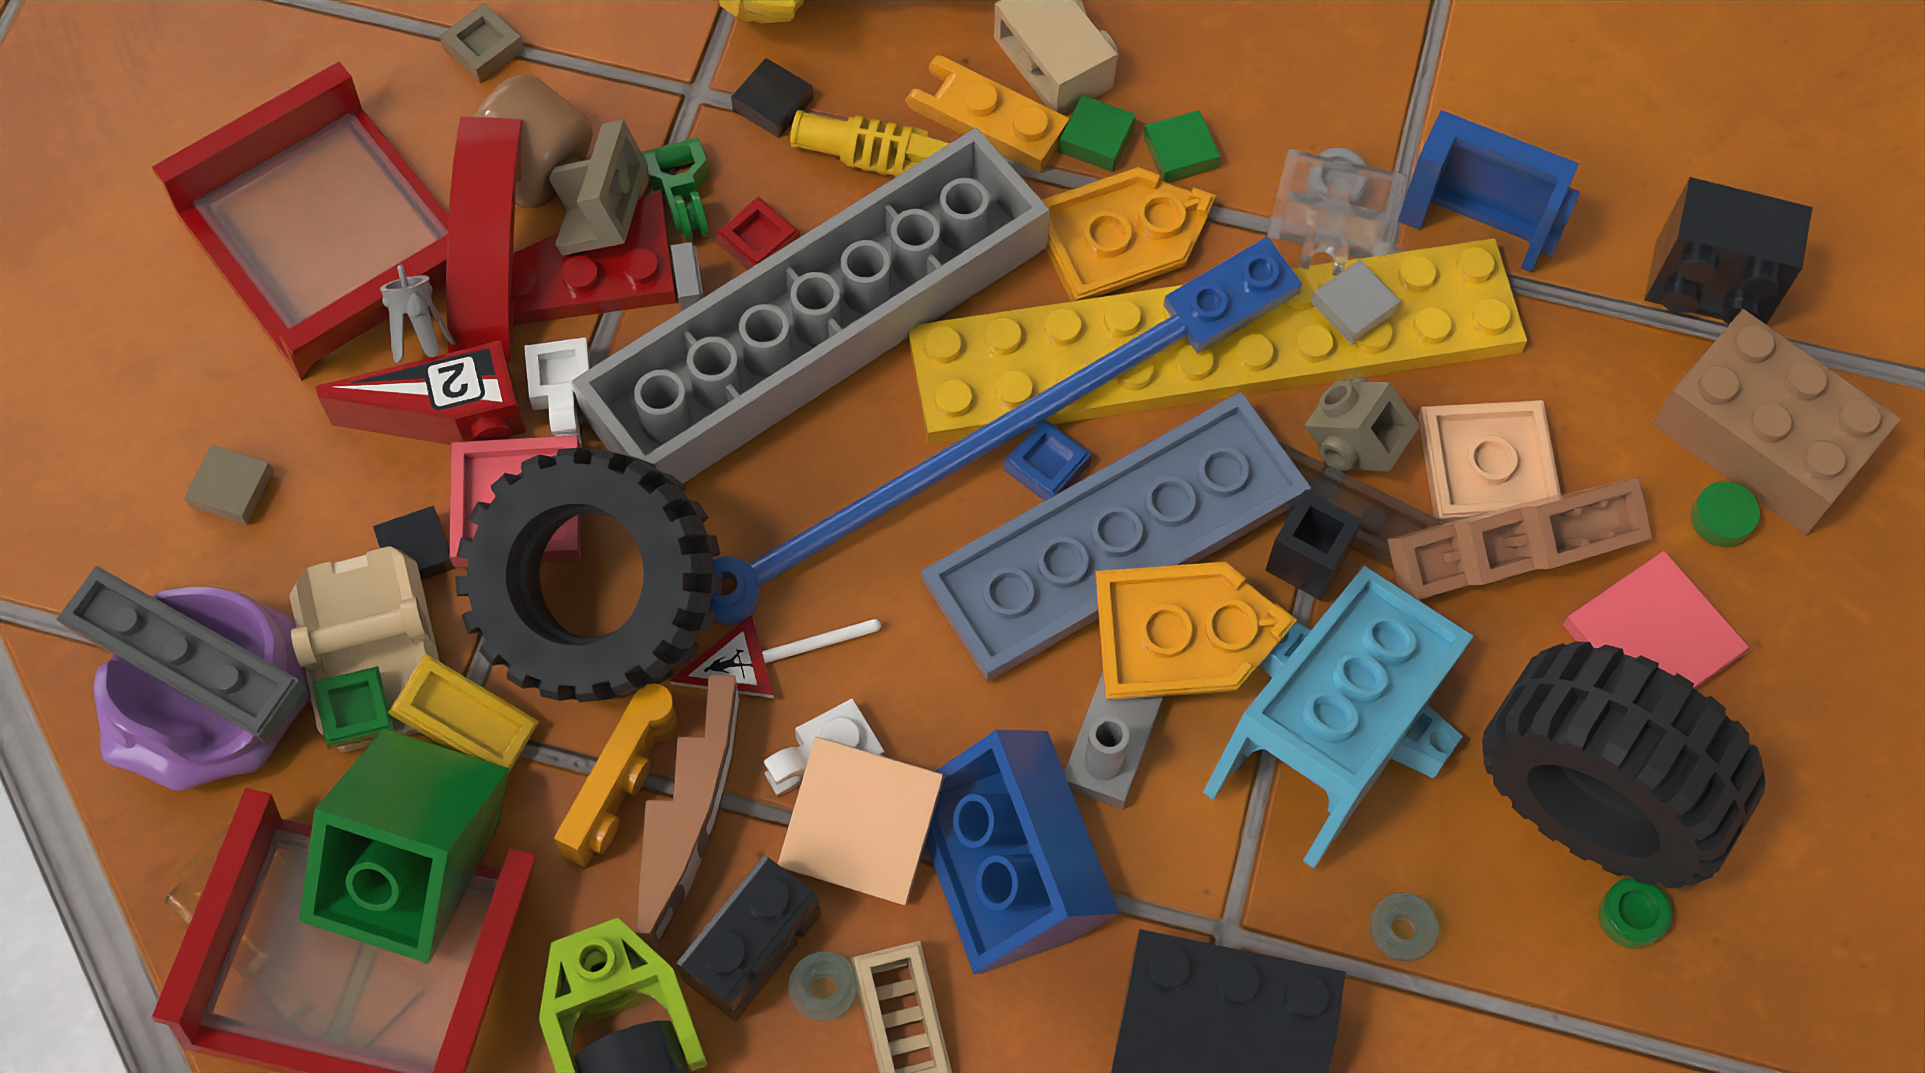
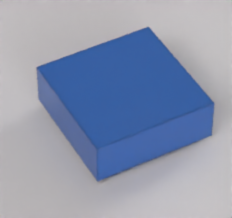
M1044 419L1038 423L1005 459L1004 471L1046 501L1071 486L1091 463L1092 454Z

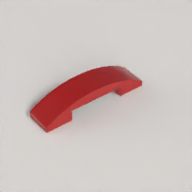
M460 116L450 189L446 265L447 329L456 344L452 345L447 340L448 353L501 340L507 361L512 363L515 302L511 300L516 182H521L522 119Z

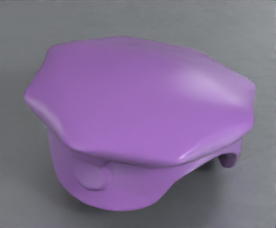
M186 587L157 592L153 598L299 679L307 687V690L270 743L266 744L113 655L108 662L98 667L93 689L101 734L100 750L103 761L113 767L128 770L171 790L180 792L223 778L252 773L261 769L268 761L284 733L310 698L305 669L299 665L292 644L291 629L296 628L295 621L285 613L261 605L254 599L229 589L219 587Z

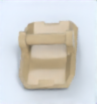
M388 546L366 552L367 555L336 563L330 561L310 566L302 573L290 593V602L296 628L291 629L292 644L299 665L305 668L317 729L323 736L324 733L312 688V681L378 666L390 710L421 657L428 654L439 661L417 562L394 547ZM391 715L394 732L404 735L419 733V731ZM375 738L336 748L341 752L352 751L369 746Z

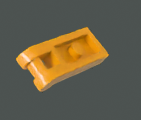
M656 683L646 684L645 687L639 689L633 696L554 837L562 858L586 869L594 852L603 854L611 844L620 821L619 817L615 816L627 793L635 796L642 788L651 767V760L647 757L655 742H663L670 739L678 727L672 695L663 685Z

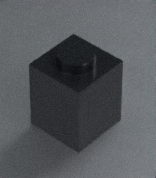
M1304 490L1275 538L1265 571L1322 601L1351 551L1362 519Z

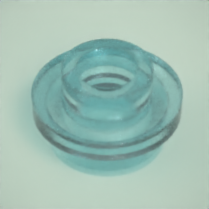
M1396 893L1385 897L1377 904L1370 917L1369 930L1375 946L1384 955L1397 961L1407 962L1417 960L1431 950L1438 937L1439 925L1435 912L1426 901L1413 894ZM1395 919L1408 921L1414 929V936L1409 939L1398 937L1392 930L1391 922Z
M812 953L800 960L790 975L789 993L794 1007L803 1016L814 1021H832L843 1016L852 1007L857 996L858 985L854 969L846 959L835 953ZM829 978L833 980L837 986L834 994L826 999L815 997L810 990L812 984L817 979Z

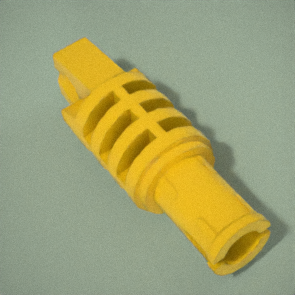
M797 110L790 135L791 148H802L839 156L841 163H844L846 167H858L867 172L876 171L878 174L886 176L890 174L894 175L895 178L950 144L929 138L928 131L907 125L902 127L893 122L883 123L882 120L874 118L869 120L865 116L860 115L849 117L848 121H842L805 113L802 110Z

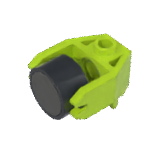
M618 917L551 942L539 1022L556 1073H690L685 1058L691 1072L708 1066L674 969ZM606 964L601 970L591 972L594 967ZM653 999L668 1011L673 1021V1024L669 1020L651 1021L616 1031L586 1046L574 1057L572 1044L575 1029Z

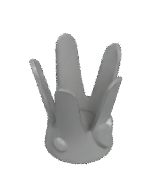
M398 265L397 269L400 279L380 287L383 295V304L389 310L393 359L395 363H398L404 357V313H408L425 354L429 357H436L439 347L428 307L449 343L452 345L456 343L432 302L431 294L433 290L429 283V277H406L403 265Z

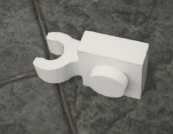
M586 337L524 346L529 399L532 409L549 408L552 435H577L582 448L576 408L578 401L572 380L591 369Z
M850 699L795 728V738L800 747L783 749L765 759L764 764L768 771L764 775L777 797L800 786L815 737H822L885 756V751L854 700Z

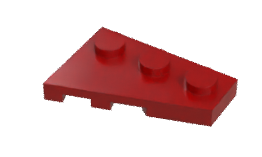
M661 189L637 200L624 244L562 255L556 246L558 234L513 253L511 300L515 302L514 325L676 303Z

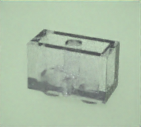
M1288 148L1267 236L1303 245L1300 266L1304 269H1309L1315 253L1326 252L1330 254L1334 259L1332 275L1334 276L1344 271L1348 255L1357 258L1386 257L1396 226L1407 175Z

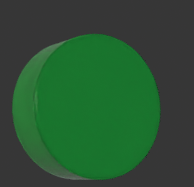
M1720 481L1708 485L1700 493L1691 509V521L1696 532L1705 541L1720 547H1732L1743 543L1756 528L1760 519V508L1754 495L1745 487L1728 481Z
M1631 877L1618 881L1605 893L1599 904L1598 916L1602 929L1612 941L1625 948L1642 949L1651 946L1665 934L1671 923L1672 909L1668 897L1656 884L1650 886L1637 883Z

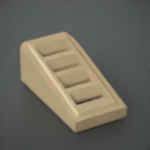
M911 942L850 958L879 1073H952L921 942ZM908 966L911 979L875 987L872 974ZM915 992L917 1006L881 1015L878 1001ZM922 1019L925 1033L888 1042L886 1028ZM929 1047L932 1060L894 1069L891 1056Z

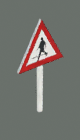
M750 615L669 682L672 685L708 689L709 675L736 676L739 694L774 698L766 663L877 632L881 628V623L877 619H872L762 651L753 616Z

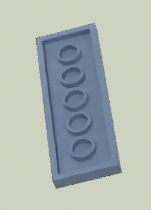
M1239 392L921 570V581L985 680L989 682L1099 619L1096 571L1195 564L1294 507L1304 490L1311 491V486L1243 393Z

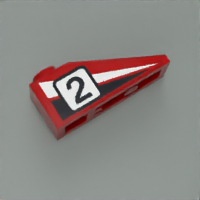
M501 340L315 386L318 399L333 426L451 445L453 442L509 439L513 435L526 432L511 370Z

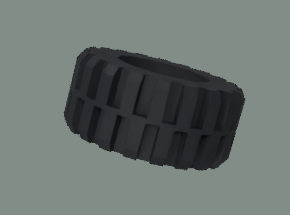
M578 447L558 449L557 454L552 457L539 454L521 462L522 472L518 475L504 473L490 486L492 492L496 495L491 503L477 502L468 519L478 525L473 538H460L456 556L468 559L467 576H455L457 596H469L472 607L471 611L461 616L469 634L482 633L487 642L480 647L479 651L491 666L505 665L509 668L506 679L522 689L538 688L541 697L558 701L574 699L579 702H590L632 695L645 687L646 684H660L673 675L672 668L678 663L688 662L700 648L695 641L700 631L710 630L717 614L716 611L709 609L712 593H721L723 574H714L712 557L721 555L717 536L707 535L703 523L709 517L698 501L689 500L684 494L686 486L673 475L657 470L655 464L640 458L601 449L587 450ZM586 513L604 514L623 523L638 545L644 570L642 592L631 616L618 630L594 638L574 635L564 629L547 608L540 586L541 561L550 539L569 519Z
M1579 641L1568 645L1562 643L1540 651L1538 655L1531 658L1483 733L1484 765L1487 773L1493 775V785L1501 796H1507L1512 801V808L1524 819L1529 818L1539 827L1538 831L1550 840L1559 841L1570 848V853L1584 861L1587 859L1602 865L1603 870L1619 877L1625 874L1633 877L1637 883L1650 886L1659 882L1665 888H1681L1685 885L1690 887L1712 878L1714 873L1719 872L1765 792L1766 782L1762 757L1757 746L1750 744L1749 733L1739 721H1732L1725 714L1726 708L1712 696L1705 697L1694 689L1693 682L1678 673L1674 676L1658 668V662L1642 655L1635 658L1624 654L1622 648L1606 644L1599 648H1594L1590 642Z

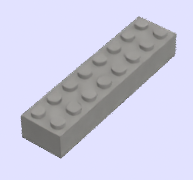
M976 127L573 379L572 384L581 414L610 452L640 458L655 464L657 470L673 475L683 484L909 338V331L919 324L935 321L1046 249L1050 209Z

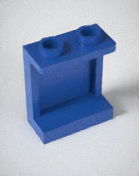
M1441 110L1419 155L1398 222L1420 230L1431 204H1436L1528 241L1530 246L1520 268L1532 272L1540 253L1552 257L1581 191L1569 186L1579 163Z

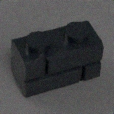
M764 855L677 961L676 964L681 972L683 981L727 1016L737 1021L797 946L796 937H804L820 917L821 911L818 895L772 859Z

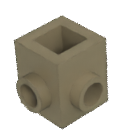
M1335 381L1323 393L1319 400V405L1304 425L1305 429L1319 446V453L1322 458L1333 467L1340 470L1357 469L1385 472L1391 470L1421 426L1390 382Z

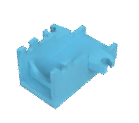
M1363 566L1312 630L1295 623L1259 665L1272 679L1244 712L1203 793L1214 800L1225 786L1231 773H1236L1246 757H1249L1252 752L1262 749L1267 750L1325 789L1329 799L1327 811L1331 814L1303 859V862L1314 869L1331 842L1337 838L1354 810L1379 778L1390 759L1431 778H1435L1445 761L1450 757L1463 736L1428 704L1454 670L1474 636L1374 571Z

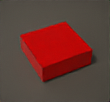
M759 196L716 232L717 244L747 270L800 238V231Z

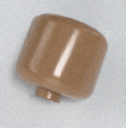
M517 74L502 82L490 93L473 115V117L523 120L521 182H516L515 203L522 208L538 207L554 197L557 193L549 180L553 168L584 161L593 138L589 119L544 82L530 74Z

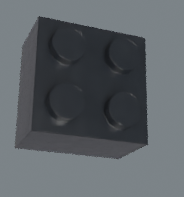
M1689 177L1656 241L1644 300L1664 305V307L1674 312H1692L1720 319L1728 325L1744 309L1767 325L1802 270L1813 207Z

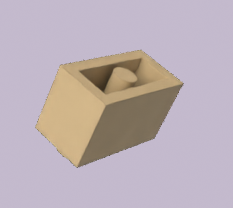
M1001 0L995 3L994 39L1048 108L1064 115L1076 108L1082 95L1094 99L1114 88L1116 62L1119 58L1117 47L1111 36L1104 30L1099 31L1087 17L1081 0Z

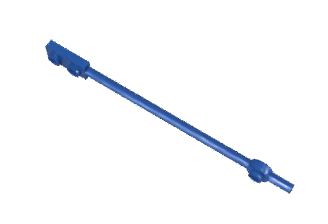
M1268 236L1166 295L1163 306L1171 316L1170 318L749 564L741 559L728 556L713 559L714 574H723L722 580L733 579L737 582L735 591L729 595L723 596L712 593L709 609L717 612L713 622L733 625L744 621L754 613L759 604L761 585L1182 338L1186 337L1196 353H1200L1297 296L1302 287L1301 281Z

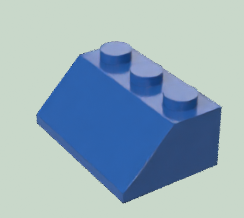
M995 730L935 771L945 774L926 839V845L974 974L985 973L1073 942L1120 914L1048 731Z

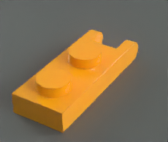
M940 55L935 56L929 65V70L936 78L944 81V83L934 96L920 89H912L905 98L907 106L913 111L961 135L977 127L1001 155L1041 174L1059 147L1060 138L1070 118Z

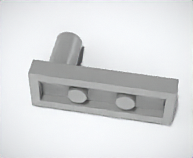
M1102 672L1064 773L1072 792L1123 810L1164 696L1106 700Z

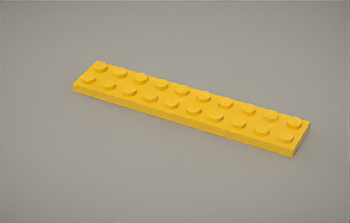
M1495 238L1292 268L1302 283L1300 293L1198 354L1186 337L1045 420L1052 425L1225 399L1239 392H1242L1243 395H1251L1518 354L1523 352L1527 339ZM1358 260H1361L1401 302L1397 313L1351 345L1311 301L1314 291ZM1183 285L919 324L909 331L908 342L928 444L958 440L968 436L1170 318L1171 316L1163 306L1165 296Z

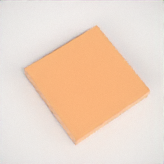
M1543 400L1421 407L1418 421L1421 425L1419 428L1435 526L1561 494Z
M815 737L778 865L794 872L902 905L908 904L945 774L822 737Z

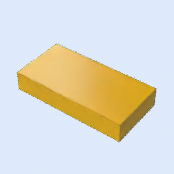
M428 654L421 657L388 711V714L447 749L509 768V773L539 723L538 720Z

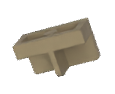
M624 119L602 124L590 160L557 166L551 172L550 183L566 209L556 240V246L562 255L625 243L648 163Z

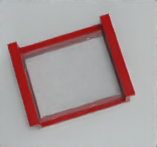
M340 61L152 166L153 172L160 180L176 216L301 381L313 363L389 318V310L383 304V295L380 287L400 279L397 269L398 265H403L406 277L428 276L433 291L446 283L449 215L362 109L353 78Z
M245 788L152 1014L154 1022L168 1025L181 1047L185 1050L282 1073H466L536 863V855L508 849L502 870L479 864L433 958L427 964L299 922L312 826L282 819L271 793Z

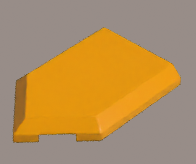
M1137 167L1042 199L1044 204L1050 209L1046 251L1070 301L1095 298L1186 266L1214 204L1216 195L1195 187L1192 188V191L1160 180L1161 175Z
M1226 562L1096 571L1106 700L1237 691L1294 626L1297 620L1277 603L1274 605L1245 581L1246 578Z

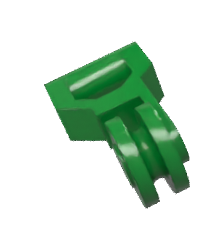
M699 137L642 151L648 163L646 171L652 190L658 191L661 189V193L665 194L676 231H682L685 242L693 241L692 231L694 229L699 230L701 238L709 237L705 211L697 192V188L709 176L707 160ZM693 163V166L684 173L670 175L661 172ZM684 200H691L689 203H684Z

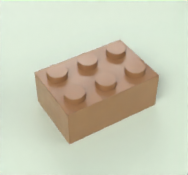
M1742 309L1672 390L1652 425L1731 482L1748 489L1756 500L1807 535L1901 418L1752 314Z

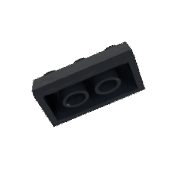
M1139 929L1131 959L1111 1073H1328L1337 1037L1346 972Z

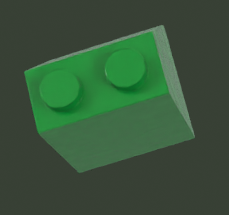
M384 728L315 808L299 922L429 964L499 824L509 768Z

